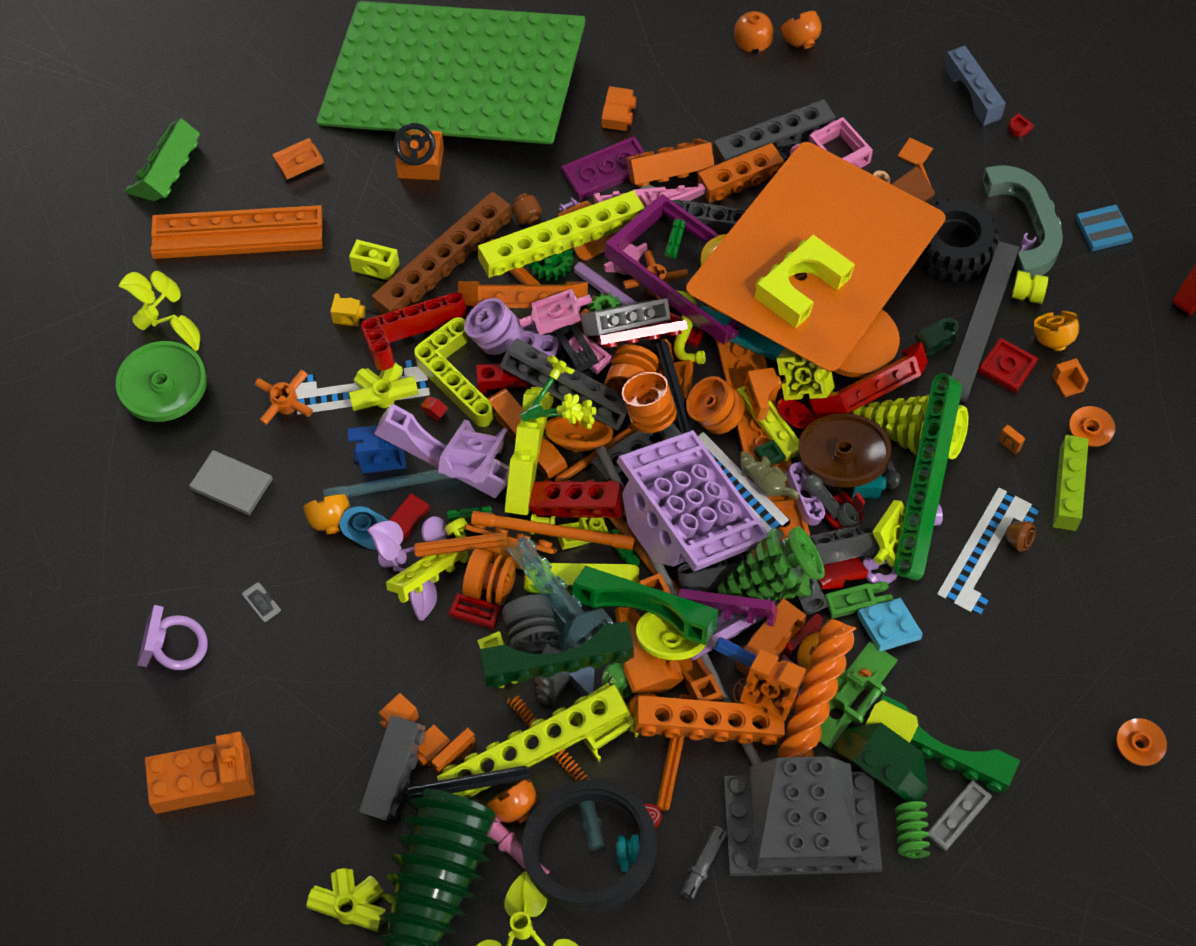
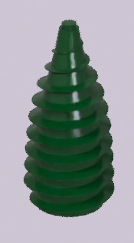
M425 789L422 798H412L408 801L409 805L416 811V816L402 818L403 823L411 830L410 834L396 837V840L405 848L403 854L391 855L393 862L400 867L399 873L386 875L387 880L395 886L393 893L382 895V898L391 905V913L379 915V918L388 925V934L379 937L386 946H441L439 940L445 933H456L449 923L454 916H467L459 907V904L463 898H476L467 889L471 880H484L475 869L479 862H491L483 853L484 847L487 844H498L489 835L493 824L498 823L495 819V812L475 801L437 789Z

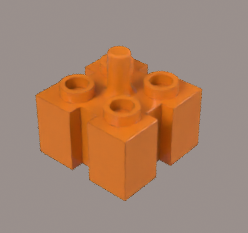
M760 649L749 670L747 683L743 689L740 701L756 709L759 706L768 709V714L786 721L796 701L806 669L789 661L782 660L778 662V656Z

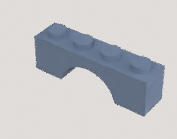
M966 46L948 51L944 70L953 82L960 80L966 85L972 98L973 112L982 125L1000 120L1006 103Z

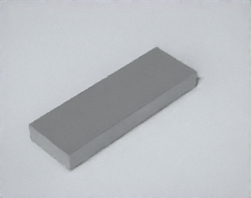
M972 780L930 828L927 838L942 851L946 852L992 796Z

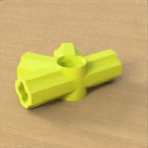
M396 362L392 368L381 370L380 376H377L368 368H362L354 378V383L361 389L349 392L353 411L376 405L381 408H388L391 404H394L395 400L418 395L414 376L400 379L403 368Z
M337 869L331 873L333 891L316 885L311 889L306 904L308 909L337 918L343 924H355L375 932H379L382 929L384 922L379 918V915L387 914V910L372 904L384 894V891L371 875L355 887L353 869ZM350 905L353 907L349 912L341 911L344 906Z

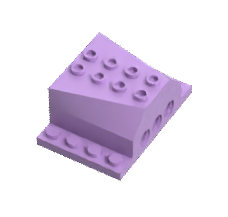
M694 431L619 456L617 463L629 479L622 493L627 523L653 562L676 566L687 561L695 572L757 547V544L763 538H766L768 531Z

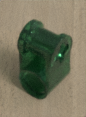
M943 318L939 322L921 329L915 335V340L922 342L926 355H933L940 349L954 343L959 324L953 318Z

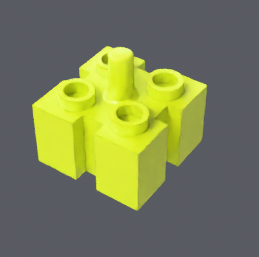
M784 349L776 358L779 375H785V379L781 383L784 400L802 399L805 394H809L810 399L827 398L834 389L832 371H826L789 349Z

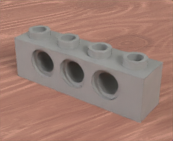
M667 298L652 299L581 314L584 336L602 335L671 320Z

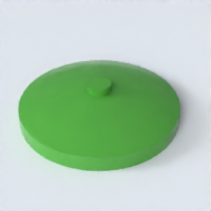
M173 341L153 342L136 349L123 361L116 376V391L124 408L135 417L151 422L173 420L189 412L202 398L207 384L206 370L198 354L188 346Z

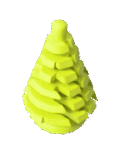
M929 395L910 397L907 401H904V398H898L896 401L885 400L881 405L879 402H871L869 407L863 405L854 410L853 414L874 421L883 428L891 440L898 442L906 450L909 448L912 453L917 455ZM959 405L948 455V459L951 460L955 459L961 452L967 434L968 411L963 405Z

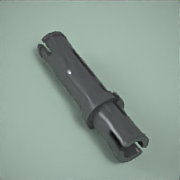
M712 827L695 863L689 867L687 871L688 876L679 890V894L683 895V897L693 900L700 884L706 880L708 876L707 871L724 838L727 836V832L723 831L722 828Z

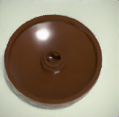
M838 413L821 417L804 429L799 439L798 455L804 470L809 475H817L824 484L835 487H857L874 481L884 473L891 458V442L883 428L874 421L856 414Z

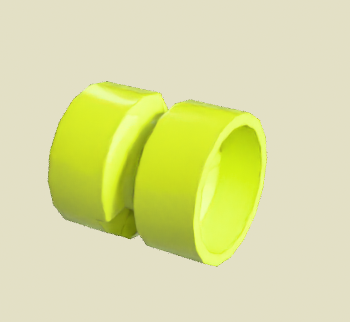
M1018 270L1011 298L1018 300L1028 298L1029 302L1042 304L1046 293L1048 277L1038 274L1031 277L1030 273Z

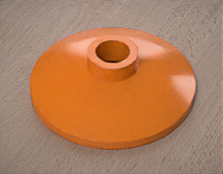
M1086 406L1079 408L1072 414L1069 421L1071 434L1077 437L1089 438L1088 446L1091 447L1107 444L1115 433L1113 418L1105 410L1098 407Z
M1142 718L1131 719L1125 722L1118 730L1116 737L1117 747L1122 756L1129 762L1139 766H1150L1159 762L1165 755L1167 749L1166 737L1160 727L1152 721ZM1135 742H1140L1143 748L1137 747Z

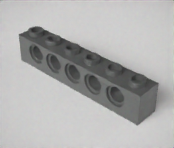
M824 99L813 102L800 109H794L787 114L776 116L763 123H757L750 128L739 130L726 137H720L714 141L713 155L720 164L770 143H773L777 151L790 147L792 144L809 140V135L813 131L820 130L830 122L835 121L836 116Z
M518 338L507 349L500 365L501 368L540 388L545 386L553 369L552 364L547 361L550 355ZM577 370L572 374L561 373L557 380L554 379L547 391L564 401L566 394H577L579 396L578 403L581 405L582 401L591 400V407H596V414L592 416L617 431L628 416V410L626 409L622 394Z

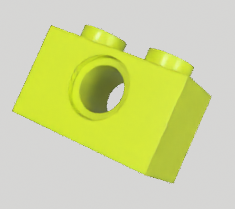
M356 240L349 255L352 271L385 280H390L394 277L400 265L397 249L361 240Z

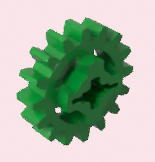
M568 249L560 254L548 256L541 261L529 263L528 268H531L532 275L538 273V279L545 276L546 281H549L550 277L558 280V275L565 277V271H571V265H573L572 250Z

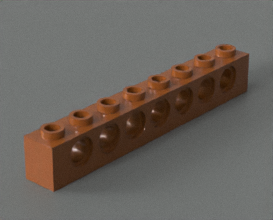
M493 191L377 290L372 295L374 308L381 314H385L416 304L428 290H432L443 277H447L453 268L458 264H462L469 254L478 250V245L493 237L501 226L506 225L512 218L511 205Z

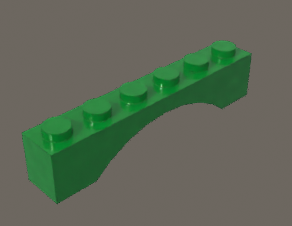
M588 566L583 568L573 582V601L593 608L623 606L647 611L670 623L683 638L703 645L707 644L717 628L718 609Z
M885 695L882 696L881 700L909 712L906 705ZM919 725L910 742L923 752L925 759H934L940 762L942 767L948 770H956L962 773L968 780L979 781L985 784L989 790L997 793L1002 792L1005 794L1020 763L1019 759L998 749L971 752L950 747L931 737Z

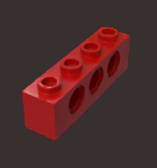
M550 480L534 482L529 507L537 517L622 518L625 507L622 495L624 487L620 482L614 480L607 482L587 480L586 482H574L571 480L564 482H553Z

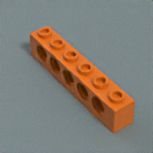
M638 695L634 703V733H641L643 736H654L655 734L665 735L668 738L685 736L690 737L692 740L711 738L717 742L737 740L742 744L762 742L764 745L771 746L781 741L785 735L784 721L768 714V709L762 706L756 709L741 703ZM655 715L664 717L665 721H659ZM680 717L687 718L690 723L682 722ZM704 719L711 720L714 725L707 724ZM728 721H734L738 727L731 726ZM753 722L758 723L762 729L756 728Z

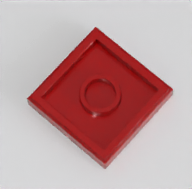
M1000 337L979 366L977 372L1016 394L1037 364L1039 358Z

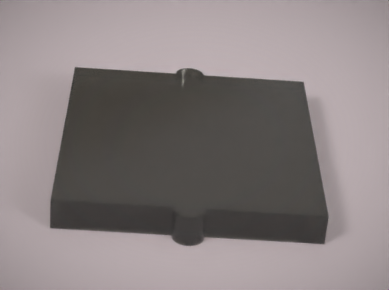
M359 275L354 286L350 288L351 292L348 298L360 300V304L366 308L365 311L380 315L381 312L373 306L372 295L386 283Z

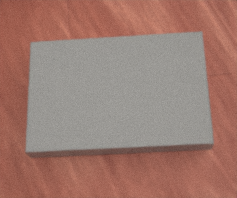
M213 450L189 487L199 494L250 516L273 479L267 473Z

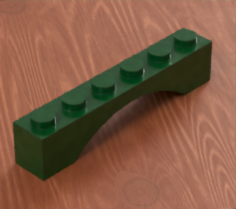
M628 621L604 625L585 643L560 653L530 654L515 650L506 645L480 649L486 687H501L513 681L526 682L534 677L542 676L548 678L556 673L565 671L574 673L586 667L599 668L612 662L625 663L634 658V646Z

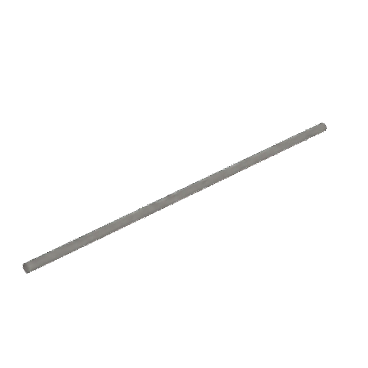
M605 447L597 448L596 451L610 479L620 482L624 487ZM650 558L657 574L661 573L671 594L679 596L664 565L653 562ZM704 654L700 658L713 674L723 694L722 702L732 703L708 654ZM730 721L733 727H738L734 721ZM752 743L742 744L752 766L762 763Z

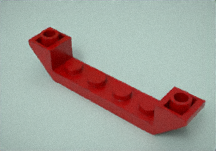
M919 341L902 350L903 358L838 392L831 391L827 398H809L816 419L831 414L850 413L921 376L928 363L922 342Z

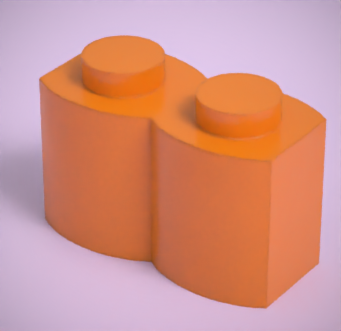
M609 86L602 114V128L626 131L627 126L632 124L633 113L630 112L631 109H635L637 97L633 96V90Z

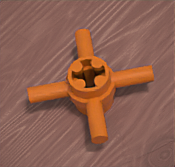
M651 250L644 253L648 266L647 269L668 284L671 280L688 277L687 269L667 272L665 267L655 263ZM636 279L623 281L624 289L644 286ZM645 287V290L649 295L656 296L657 299H661L659 296H657L655 293H653L651 290Z
M300 370L289 384L280 382L272 386L261 378L256 380L255 386L270 394L272 403L259 419L262 424L267 425L277 412L286 415L297 410L307 417L312 414L313 409L299 402L295 391L308 376L305 371Z

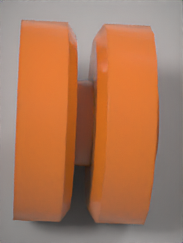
M710 376L702 379L692 388L686 401V410L692 419L712 434H723L736 427L742 419L745 401L742 395L720 377Z

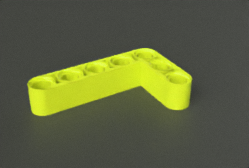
M457 317L450 320L415 347L416 364L476 425L487 427L493 422L491 402L446 359L469 340L464 326L466 320Z

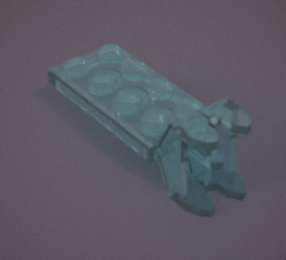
M522 536L506 548L542 595L550 599L551 606L565 623L558 640L564 651L577 647L578 644L576 642L582 637H585L587 640L593 637L590 631L596 626L601 629L604 625L614 624L603 608L583 612L580 608L582 606L580 601L574 595L571 596L568 593L563 579L554 575L551 571V564L546 558L540 557L536 552L537 547L531 539H526L525 536Z

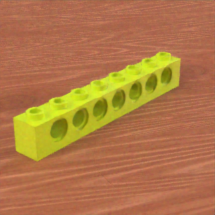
M633 190L478 245V259L489 278L496 275L499 276L512 269L521 268L526 264L541 261L548 256L560 254L565 250L579 247L584 243L599 240L612 233H618L640 214L645 207Z
M607 684L597 689V694L592 697L583 696L574 702V706L568 709L562 707L552 713L553 717L545 721L543 718L536 720L530 724V729L524 732L522 730L515 731L508 736V740L502 743L497 741L486 747L487 751L479 755L478 753H473L465 757L464 763L458 766L452 764L442 770V774L438 775L437 778L440 781L462 777L467 771H470L472 775L485 773L484 764L488 760L494 761L492 771L524 765L529 768L631 714L618 688L615 685L610 686V684ZM598 703H604L606 706L604 713L601 715L594 714V707ZM577 714L583 715L582 724L577 727L573 726L572 718ZM560 726V735L556 738H551V728ZM532 737H537L539 740L538 746L530 750L528 748V741ZM511 748H515L517 753L515 759L507 761L506 752ZM492 786L455 792L453 794L469 799Z

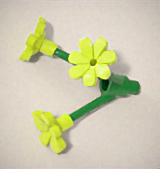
M548 356L547 361L553 367L549 374L550 378L532 403V406L528 407L527 411L520 413L522 421L535 420L541 417H563L568 419L570 424H575L576 421H579V424L584 426L585 429H591L594 424V417L592 415L596 414V407H591V400L582 401V405L578 403L579 396L577 394H566L562 405L557 406V408L543 410L540 402L554 379L557 380L561 373L572 374L575 371L567 367L565 362L558 361L555 356Z

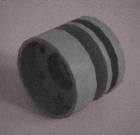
M537 594L520 597L509 602L502 609L505 627L509 630L508 638L511 648L526 653L543 651L547 645L553 646L560 639L556 621L553 619L551 602L547 596Z

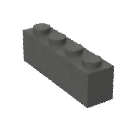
M391 715L359 812L390 822H395V819L399 817L402 810L401 800L403 794L406 793L407 787L410 786L409 776L411 770L416 767L418 761L417 752L419 746L423 744L426 737V726Z

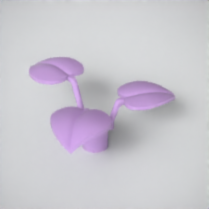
M433 516L424 521L422 537L425 542L449 539L445 531L447 525L443 519ZM382 521L368 528L367 531L373 538L379 553V564L384 568L393 567L394 571H404L405 569L401 568V566L407 560L406 553L414 551V547L401 549L400 544L403 541L401 527L394 521ZM429 579L423 583L422 592L416 593L413 590L409 593L410 601L418 620H424L433 610L437 601L435 585Z

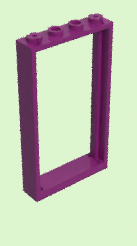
M661 194L606 242L605 257L661 299L667 298L669 305L724 345L730 339L736 338L740 329L745 325L732 319L726 326H723L623 251L664 214L673 221L675 219L684 220V229L705 244L712 238L719 236V234L664 194Z

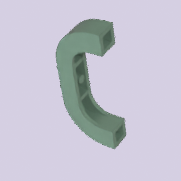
M1005 165L986 167L982 182L987 196L1006 194L1019 198L1028 210L1041 244L1035 249L1018 252L1014 263L1016 271L1028 272L1031 277H1034L1036 274L1044 275L1056 262L1063 241L1061 220L1055 214L1053 201L1049 199L1043 184L1031 173L1017 167Z

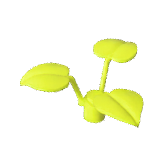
M154 271L150 276L151 283L156 290L162 293L155 301L151 284L143 275L137 272L127 274L121 280L119 287L129 291L144 303L137 314L132 317L134 324L139 329L145 330L151 324L155 327L159 323L170 320L171 326L176 333L196 352L199 349L200 333L190 319L183 315L179 317L171 315L157 320L159 312L155 307L165 296L171 302H177L180 299L181 292L178 285L164 273Z
M526 871L513 882L505 897L504 907L507 914L511 917L510 926L512 929L508 934L509 939L506 946H511L515 937L525 940L530 936L535 939L539 946H546L536 934V931L533 930L530 917H536L543 912L547 905V899L534 886ZM558 939L553 944V946H578L575 942L568 939ZM485 940L476 946L502 945L495 940Z

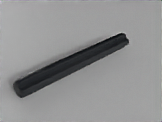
M660 341L655 344L663 376L668 381L676 406V421L681 434L693 431L686 410V404L669 345L665 341Z
M524 765L407 787L406 792L408 799L422 798L425 789H437L455 793L528 780L530 773L529 768Z

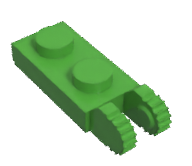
M886 581L874 584L867 583L825 594L824 597L831 619L857 613L859 609L894 600L891 594L879 597L874 596L876 593L887 590L889 588Z

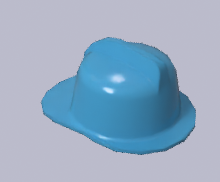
M355 506L347 509L342 514L340 529L349 539L371 550H377L373 538L367 529L374 524L388 520L369 507Z

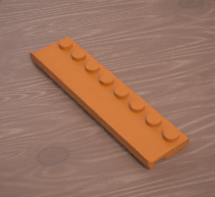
M321 205L152 215L151 255L154 259L322 249L323 210Z

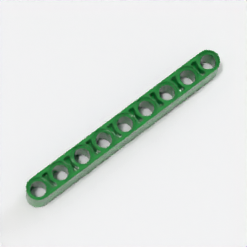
M944 373L936 375L932 381L894 563V570L897 575L913 581L921 579L925 572L962 392L961 382Z

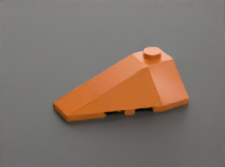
M617 607L615 609L617 623L628 621L634 646V658L623 664L624 673L632 692H668L684 680L679 663L677 661L660 659L646 652L639 645L636 638V626L641 616L634 608Z

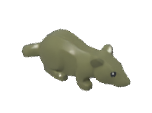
M740 452L741 474L744 477L749 475L761 494L769 497L789 496L793 500L799 499V492L793 488L786 487L787 477L777 466L771 468L770 461L766 456H763L761 462H758L748 452Z

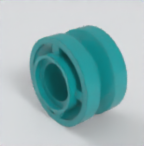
M638 834L631 835L630 840H627L624 835L618 836L616 854L617 864L620 866L621 872H627L629 866H632L637 858L641 841Z

